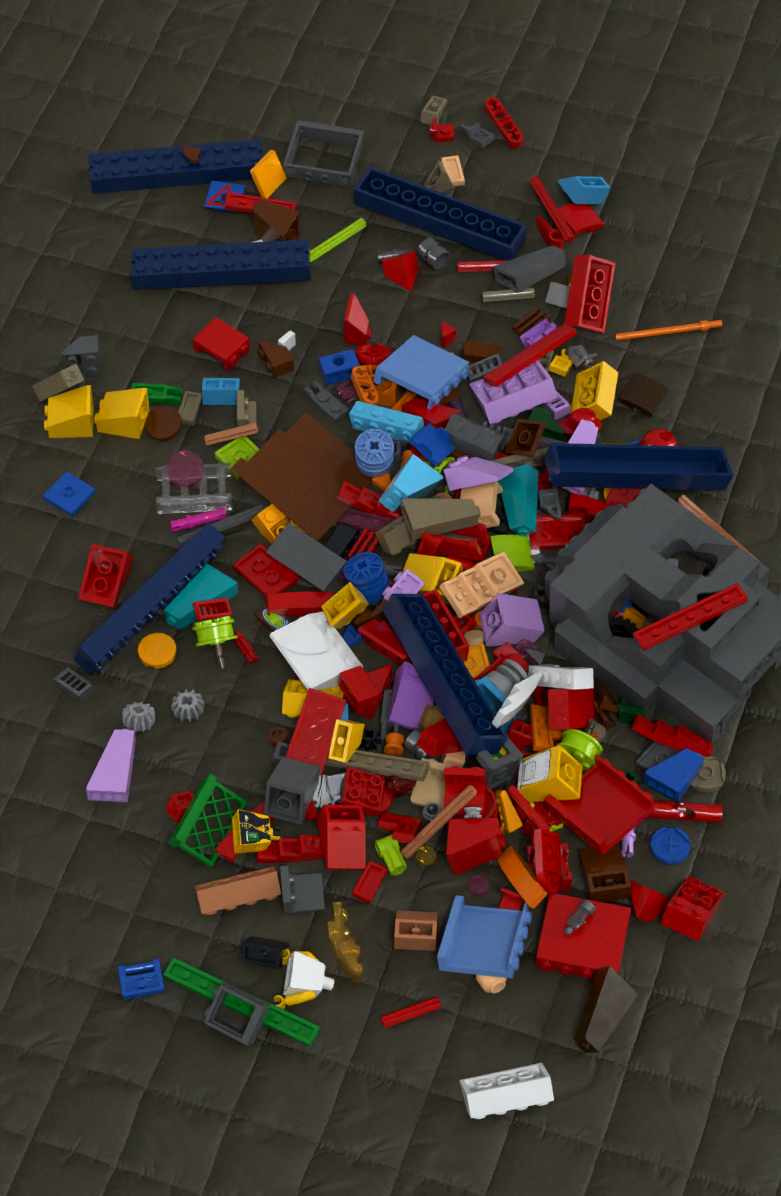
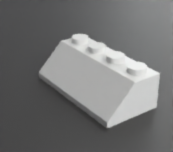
M542 1063L459 1080L467 1112L470 1118L483 1119L486 1115L494 1113L496 1115L505 1114L508 1110L513 1109L524 1110L532 1105L543 1106L547 1105L550 1101H554L551 1077Z

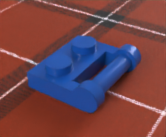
M155 958L151 962L124 966V964L118 965L123 1000L165 993L159 958ZM153 969L155 970V972H149L126 977V974L148 971Z

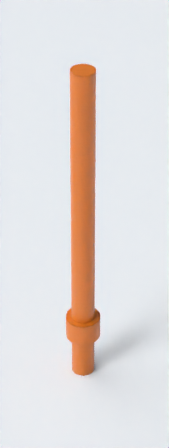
M703 320L694 324L615 334V340L621 341L696 330L701 332L708 331L711 328L722 327V320L709 322Z

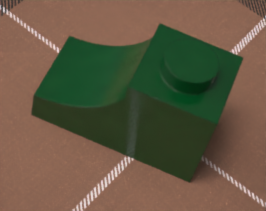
M534 406L528 420L546 422L542 436L563 441L564 427L559 426L553 421L552 411Z

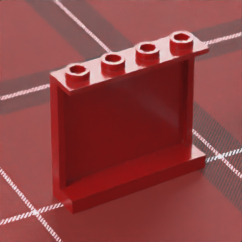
M596 754V764L582 775L579 799L557 800L549 794L544 800L547 810L603 856L649 816L655 808L654 799L647 791L643 792L635 781L627 779L620 769L616 770L606 758L602 759Z
M550 893L535 967L545 971H559L565 975H580L586 979L595 978L599 968L609 966L619 974L631 908L588 900L596 907V911L592 916L585 918V925H581L579 929L573 930V933L567 936L564 932L567 927V920L570 918V914L574 915L579 909L578 905L583 899Z

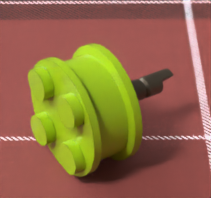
M230 616L213 619V622L212 619L198 622L192 628L197 634L198 643H196V647L210 644V646L214 645L217 664H220L221 669L226 668L221 643L238 638L237 635H234L232 623L235 621Z
M590 718L583 732L576 729L564 730L561 735L562 741L557 744L583 766L582 770L585 772L596 764L595 755L600 756L603 751L600 743L590 736L597 723L592 718Z

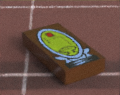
M267 605L255 614V617L271 632L292 623L282 614L268 613Z

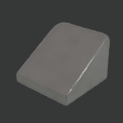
M526 649L525 661L529 665H543L545 654Z

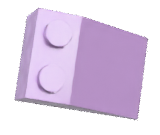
M467 455L450 462V466L443 469L449 491L499 481L514 471L513 467L478 457L468 458Z

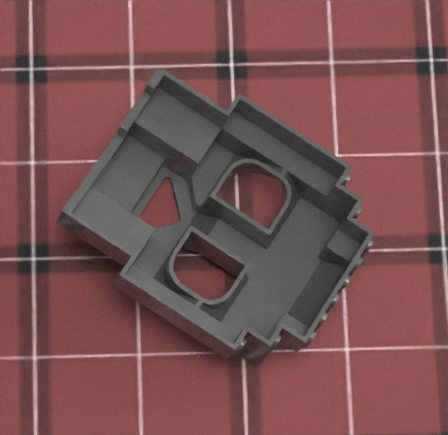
M652 484L646 489L643 488L639 492L638 497L634 501H630L626 508L619 504L618 506H607L603 511L600 510L596 514L595 519L591 523H587L578 536L575 535L571 539L570 544L558 552L557 567L553 571H548L544 577L545 599L550 602L549 624L555 627L554 650L577 667L593 668V679L595 681L598 678L611 693L621 700L622 696H626L627 705L644 709L643 717L657 704L694 733L712 744L724 733L727 720L750 697L751 687L770 667L776 670L781 664V598L767 589L770 573L768 567ZM690 551L709 563L714 569L706 577L703 575L686 574L670 563L668 559L675 553ZM737 583L748 597V602L723 613L707 631H702L700 625L645 651H642L634 638L612 636L609 628L611 617L629 599L659 621Z

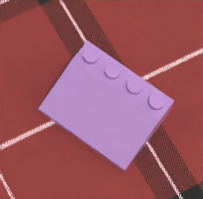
M538 360L497 387L486 383L484 378L469 384L489 424L499 423L502 419L516 416L522 411L531 410L534 406L549 403L558 397L551 376Z

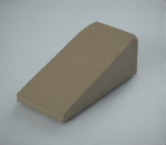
M431 96L421 111L420 121L433 125V119L436 118L438 123L448 100Z

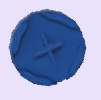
M676 827L658 829L652 835L650 850L654 858L667 865L683 862L688 857L691 848L690 838L684 831Z

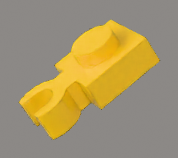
M562 349L561 355H556L549 366V371L564 377L573 364L570 357L565 354L566 349Z

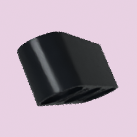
M341 522L325 547L345 559L356 543L360 529Z

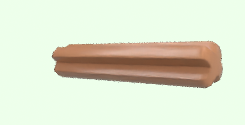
M256 423L205 435L204 440L206 445L209 446L257 434L258 427Z

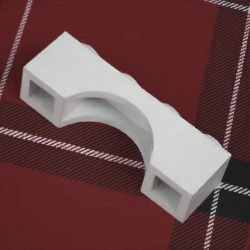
M553 664L529 665L528 677L538 672L542 673L537 686L573 690L594 688L593 668L559 667V665Z

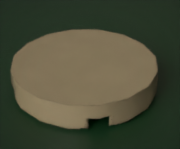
M702 756L704 758L703 768L690 786L699 792H714L721 788L725 782L726 770L721 761H717L715 757Z

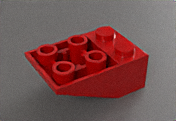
M324 804L316 818L327 870H365V819L362 805Z
M688 876L667 904L661 925L699 941L719 907L725 892L720 891L716 887L709 886L699 879Z

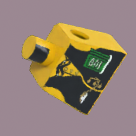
M237 810L232 817L234 853L264 851L270 845L271 840L280 839V829L270 828V819L266 815Z

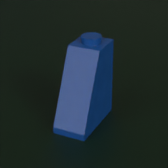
M685 749L648 769L644 775V784L679 802L702 770L704 758L695 751Z

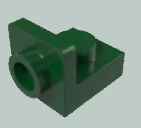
M622 696L621 703L617 702L619 711L615 712V714H619L618 722L633 725L634 718L638 714L643 716L644 709L636 706H625L626 696Z

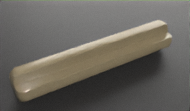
M533 287L526 288L519 293L512 289L482 292L483 302L535 297Z

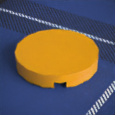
M164 633L149 634L141 640L138 646L140 661L145 666H151L155 669L164 668L171 664L177 653L175 641Z

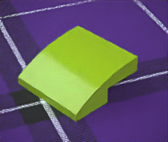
M521 535L490 536L494 556L505 552L517 572L534 570L528 537Z

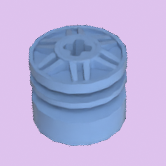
M366 430L356 439L355 462L356 467L361 473L375 478L385 475L393 467V440L383 430Z

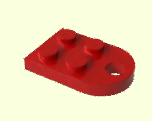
M535 829L532 841L535 847L533 863L537 882L547 893H555L559 890L562 879L560 834L544 829Z

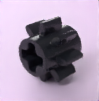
M372 726L365 728L359 748L363 747L367 752L373 749L377 750V744L382 743L381 737H379V730L375 731Z

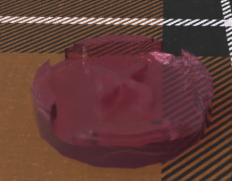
M179 451L173 454L167 463V475L172 483L179 487L193 486L202 479L204 474V465L201 458L191 451Z

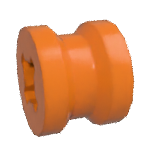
M399 733L387 734L385 736V742L387 743L384 746L385 754L401 756L404 752L402 745L405 742V737Z

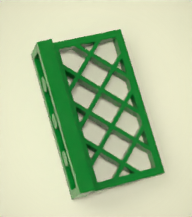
M209 774L202 780L168 842L172 847L178 846L210 868L218 857V854L215 852V846H218L232 831V814H235L237 810H243L247 804V801L216 781L217 777ZM214 788L221 791L223 799H214ZM234 800L240 806L237 810L231 811L228 801ZM224 802L227 812L218 813L216 803ZM211 804L214 815L206 816L204 807ZM228 815L230 824L229 826L222 827L220 817ZM215 818L218 828L210 830L207 819ZM202 820L205 831L197 832L195 823ZM219 831L221 841L214 843L211 833ZM206 834L209 844L201 846L198 835ZM194 836L196 847L191 848L185 844V841L188 837ZM202 849H211L212 857L210 860L204 857Z

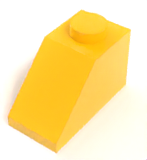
M336 719L328 758L347 763L361 744L365 724L351 720Z

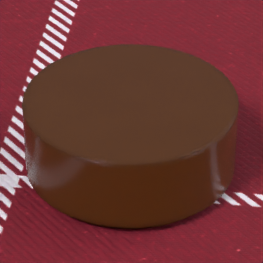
M274 727L270 729L268 741L272 746L275 747L278 741L287 743L288 734L284 728Z

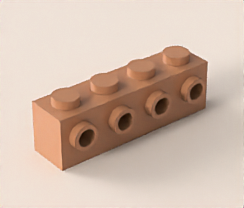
M274 866L194 886L200 912L205 915H213L217 913V910L221 909L233 910L237 908V905L241 904L252 905L261 899L272 900L277 898V895H281L277 871Z

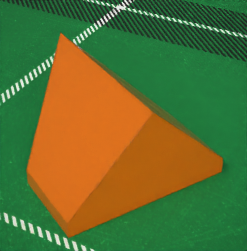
M387 379L381 385H375L379 395L378 405L393 407L397 402L400 385Z

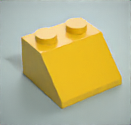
M349 582L321 607L330 625L341 629L343 626L348 625L351 619L358 613H362L369 604L365 596Z

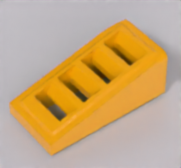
M505 790L495 791L504 833H511L523 826L507 792Z

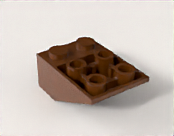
M615 844L603 856L593 848L578 849L589 900L608 902L630 899L631 883L619 844Z

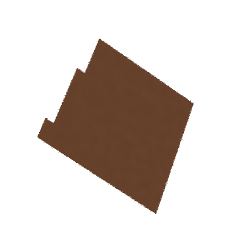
M307 412L286 433L279 429L248 462L241 457L230 468L316 541L350 507V505L336 499L342 483L346 481L362 489L363 487L367 488L374 478L361 473L356 467L355 453Z

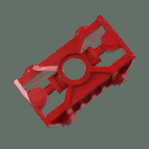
M481 523L447 532L477 538V542L445 537L442 534L435 535V537L442 540L438 550L440 556L450 554L465 558L468 561L482 562L491 546L486 525Z

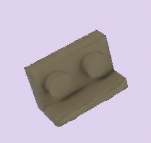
M237 390L238 427L252 423L257 424L256 401H249L248 397H245L244 390Z

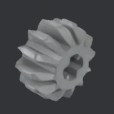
M185 689L184 693L178 691L177 697H173L171 710L174 712L175 718L180 717L181 722L185 719L191 722L192 718L198 720L199 715H203L205 704L200 693L196 694L194 689L191 692Z
M134 702L133 705L127 704L122 712L123 726L129 730H134L135 733L137 731L144 732V730H150L155 722L154 708L150 707L148 703L143 704V702Z

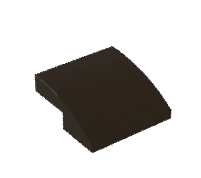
M635 373L618 400L632 410L635 407L651 418L669 389L647 376Z

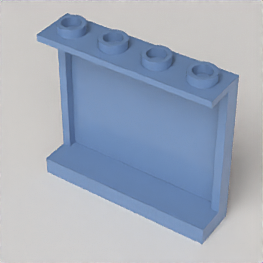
M413 335L376 367L374 383L381 385L388 379L429 399L427 409L430 410L435 404L438 405L440 400L447 396L453 388H456L460 381L467 378L469 362Z
M455 895L437 955L439 971L513 979L515 970L519 968L518 957L523 954V939H527V924H531L532 912H529L528 904H524L523 911L465 905L464 896Z

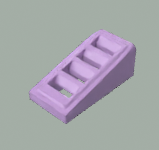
M557 391V398L549 403H542L547 410L552 411L554 421L570 414L571 409L570 404Z

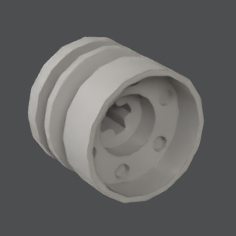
M507 659L496 668V671H491L486 677L508 697L514 685L527 679L528 675L517 662Z

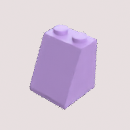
M497 593L479 613L486 646H499L506 642L509 644L535 642L544 632L537 599Z

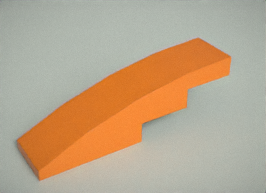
M510 845L504 851L503 856L499 857L497 861L529 907L534 909L544 899L547 892L537 882V878L533 874L534 871L513 846Z

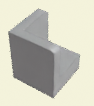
M551 282L545 302L567 308L570 287Z

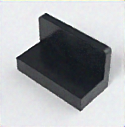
M251 936L242 942L241 962L280 969L283 962V951L289 948V943Z

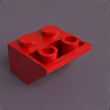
M361 665L340 672L338 685L355 713L369 719L374 718L380 693L378 688L373 686L368 672H365Z

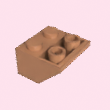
M397 910L394 949L436 951L438 912Z

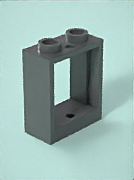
M228 983L218 986L213 994L215 999L212 1005H209L206 1009L204 1023L247 1046L254 1044L271 1005ZM228 993L255 1006L245 1032L217 1019Z

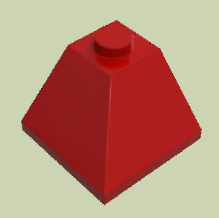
M351 293L344 319L345 343L364 345L367 344L368 339H371L372 329L369 328V320L355 293Z

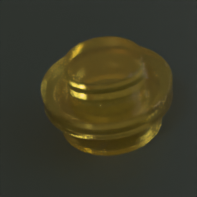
M423 846L417 851L416 859L421 865H431L436 860V852L430 846Z

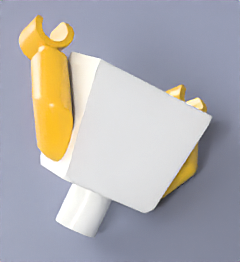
M288 949L283 951V956L286 957H283L282 964L287 965L283 995L286 997L283 998L280 995H276L273 998L274 1002L281 1001V1003L275 1006L284 1009L286 1004L291 1006L313 1000L320 994L322 989L332 990L334 979L324 976V963L319 962L311 952L293 951L290 953Z

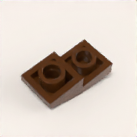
M386 599L377 605L373 612L366 609L357 616L354 621L357 631L360 626L373 619L379 622L382 620L387 621L382 611L387 603Z

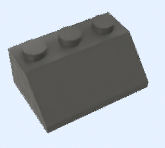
M452 413L445 428V431L451 435L450 443L456 447V450L488 461L497 458L506 439L505 436L458 413Z

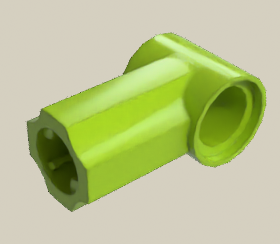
M393 834L375 840L374 844L379 857L383 858L390 874L397 876L407 870V865L400 853L398 841L393 840Z

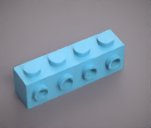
M356 401L349 413L353 429L360 431L370 429L383 430L392 439L402 440L410 443L408 441L425 427L422 417Z

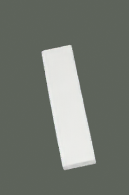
M541 672L514 685L492 721L496 728L509 721L522 709L535 690L542 676Z

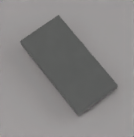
M291 523L286 525L266 551L269 556L324 593L340 575L347 563L346 560Z

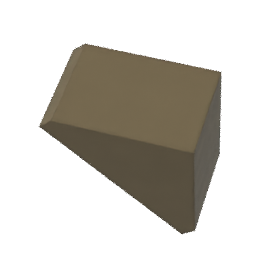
M438 161L423 186L443 193L454 187L442 162Z

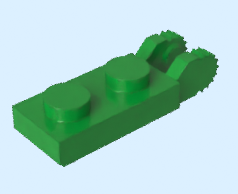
M132 383L131 389L147 388L149 403L181 404V398L178 396L182 395L183 390L180 387L163 384Z

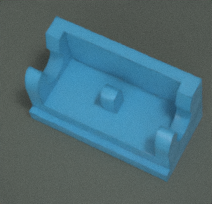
M203 378V405H237V390H240V378Z

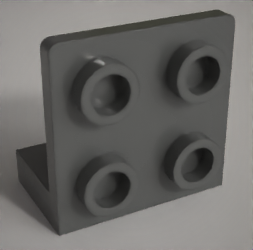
M280 866L284 914L324 911L322 874L293 875V873H289L288 866Z

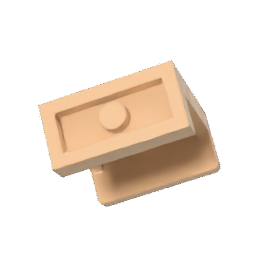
M498 481L461 488L460 499H473L475 506H478L481 516L478 518V523L485 524L486 528L499 526L500 519L495 514L497 494L502 493L503 488Z

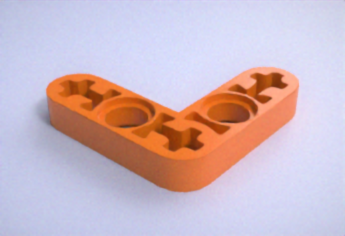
M379 365L354 367L351 373V380L360 401L378 406L379 395L373 384L375 374L372 372H375L376 367ZM361 386H366L369 389H363Z

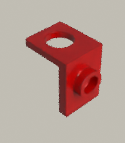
M501 888L500 891L503 898L499 909L520 911L524 902L521 895Z

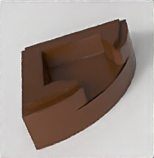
M183 146L184 156L190 163L197 165L201 148Z

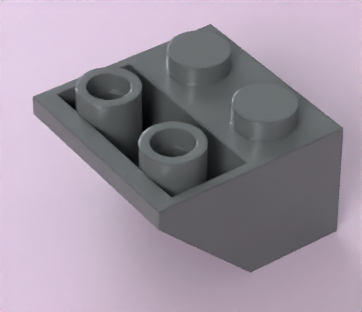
M98 335L80 336L62 351L64 369L77 364L82 376L102 375Z

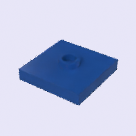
M66 471L43 495V500L73 517L96 493V490Z

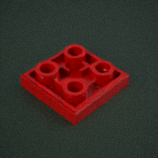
M347 766L340 804L362 805L363 811L379 814L385 777Z

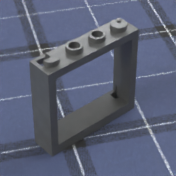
M297 120L283 163L286 177L351 187L364 145V130ZM301 138L356 146L348 173L293 164Z

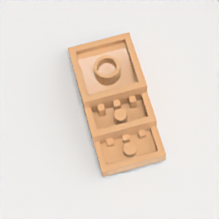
M502 552L477 563L473 568L442 583L439 587L458 617L462 618L486 606L497 593L508 594L522 586L524 581L505 552Z

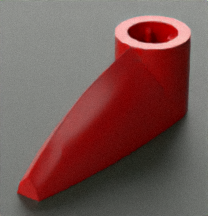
M537 215L535 221L547 247L553 245L563 250L564 238L560 231L554 229L549 222Z

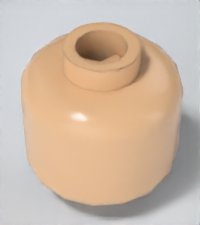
M476 975L477 982L486 993H498L506 985L507 978Z

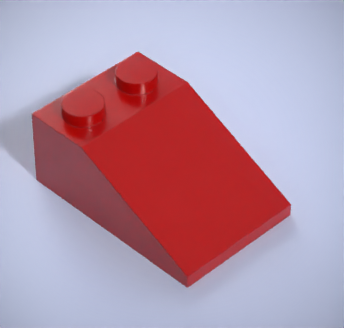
M92 544L78 600L115 608L129 576L134 556L126 551Z

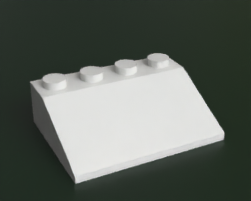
M324 612L307 614L302 618L314 624L321 631L327 645V651L301 654L279 645L298 620L269 635L307 690L309 688L321 690L339 686L340 672L360 665L363 668V665L335 627L330 625Z

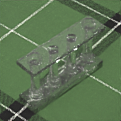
M230 463L156 467L157 481H162V497H156L157 513L207 512L222 507L225 510H232L231 493H226L225 477H231ZM207 478H218V494H207ZM188 479H199L200 495L188 494ZM169 480H181V496H170Z

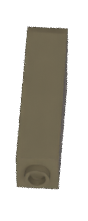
M74 364L32 385V388L39 402L83 382L84 378L78 365Z
M405 498L402 499L401 512L412 540L422 538L424 532L433 536L478 525V518L481 516L478 506H475L473 499Z

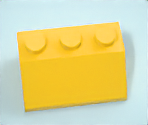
M602 361L577 373L570 414L579 408H589L595 412L596 418L599 420L611 416L618 372L605 361Z
M288 679L283 691L282 714H287L288 717L300 716L308 690L301 680ZM339 686L318 690L345 699V695Z

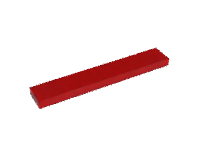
M566 324L561 325L483 376L484 381L495 387L499 386L577 334L576 329Z
M738 583L634 632L633 637L642 651H645L748 602V597Z

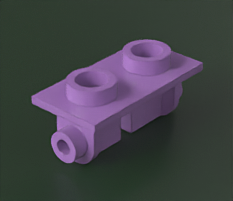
M545 318L519 338L526 349L557 329L555 323H549L547 318Z

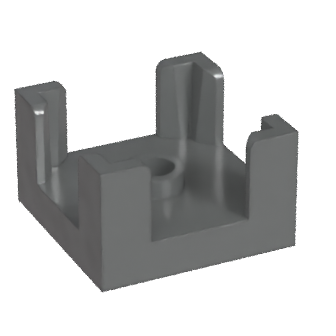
M510 739L503 745L510 754L495 761L487 750H483L476 757L477 761L485 769L486 786L491 790L514 780L523 758V754Z

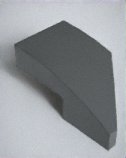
M475 123L471 127H467L465 124L460 125V130L480 148H484L495 141L494 134L480 128V123Z
M558 489L539 490L540 509L558 521L562 520Z

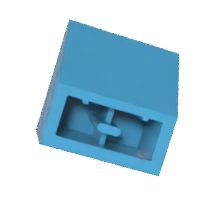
M574 176L559 179L558 181L563 191L577 205L602 204L610 189L602 177Z

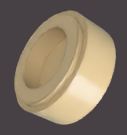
M471 630L464 634V638L469 645H478L484 641L483 632L480 630Z

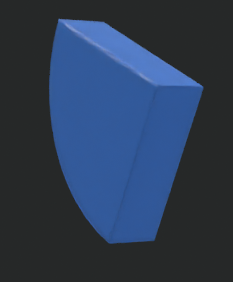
M352 625L348 626L343 639L349 648H352L362 642V638Z

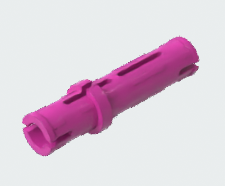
M222 507L197 515H186L185 518L171 520V531L174 533L187 528L191 530L195 526L227 518V515H225L226 510Z

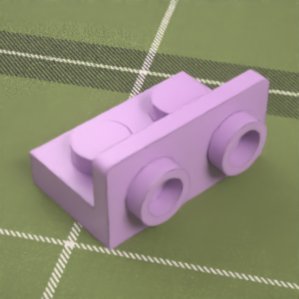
M408 569L404 573L400 571L394 578L396 583L392 588L388 586L382 593L384 596L382 602L385 599L388 601L392 593L417 594L425 582Z

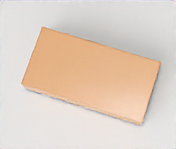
M459 156L441 158V162L453 186L465 185Z

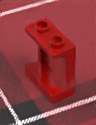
M215 317L193 338V349L198 354L203 350L223 362L224 369L228 371L237 364L243 355L249 352V337Z

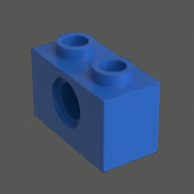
M353 349L319 358V370L325 386L351 379L352 369L360 366Z

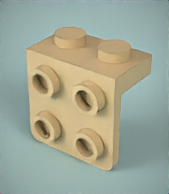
M422 758V761H429L430 768L424 782H416L410 801L423 807L428 803H437L443 810L446 785L444 768L454 765H446L434 759Z

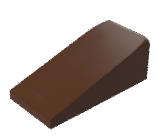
M464 341V360L468 362H478L497 353L500 355V345Z

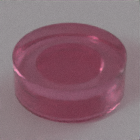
M481 875L473 876L468 883L469 892L477 897L484 896L489 889L488 880Z

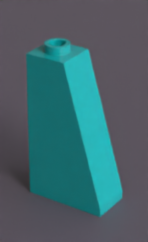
M525 464L513 468L514 471L498 481L503 488L501 495L509 529L521 536H527L530 533L536 532L538 470Z
M206 564L164 609L166 622L172 627L175 626L180 630L197 620L193 602L222 598L230 600L238 594L237 582L209 564Z

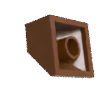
M517 419L505 453L534 457L546 422Z

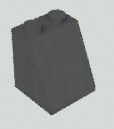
M282 757L266 784L264 815L302 825L319 783L320 766Z

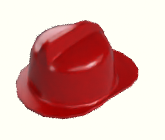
M579 408L573 411L569 417L560 421L558 425L564 427V434H573L582 419L593 422L598 427V431L602 427V422L596 418L593 410Z

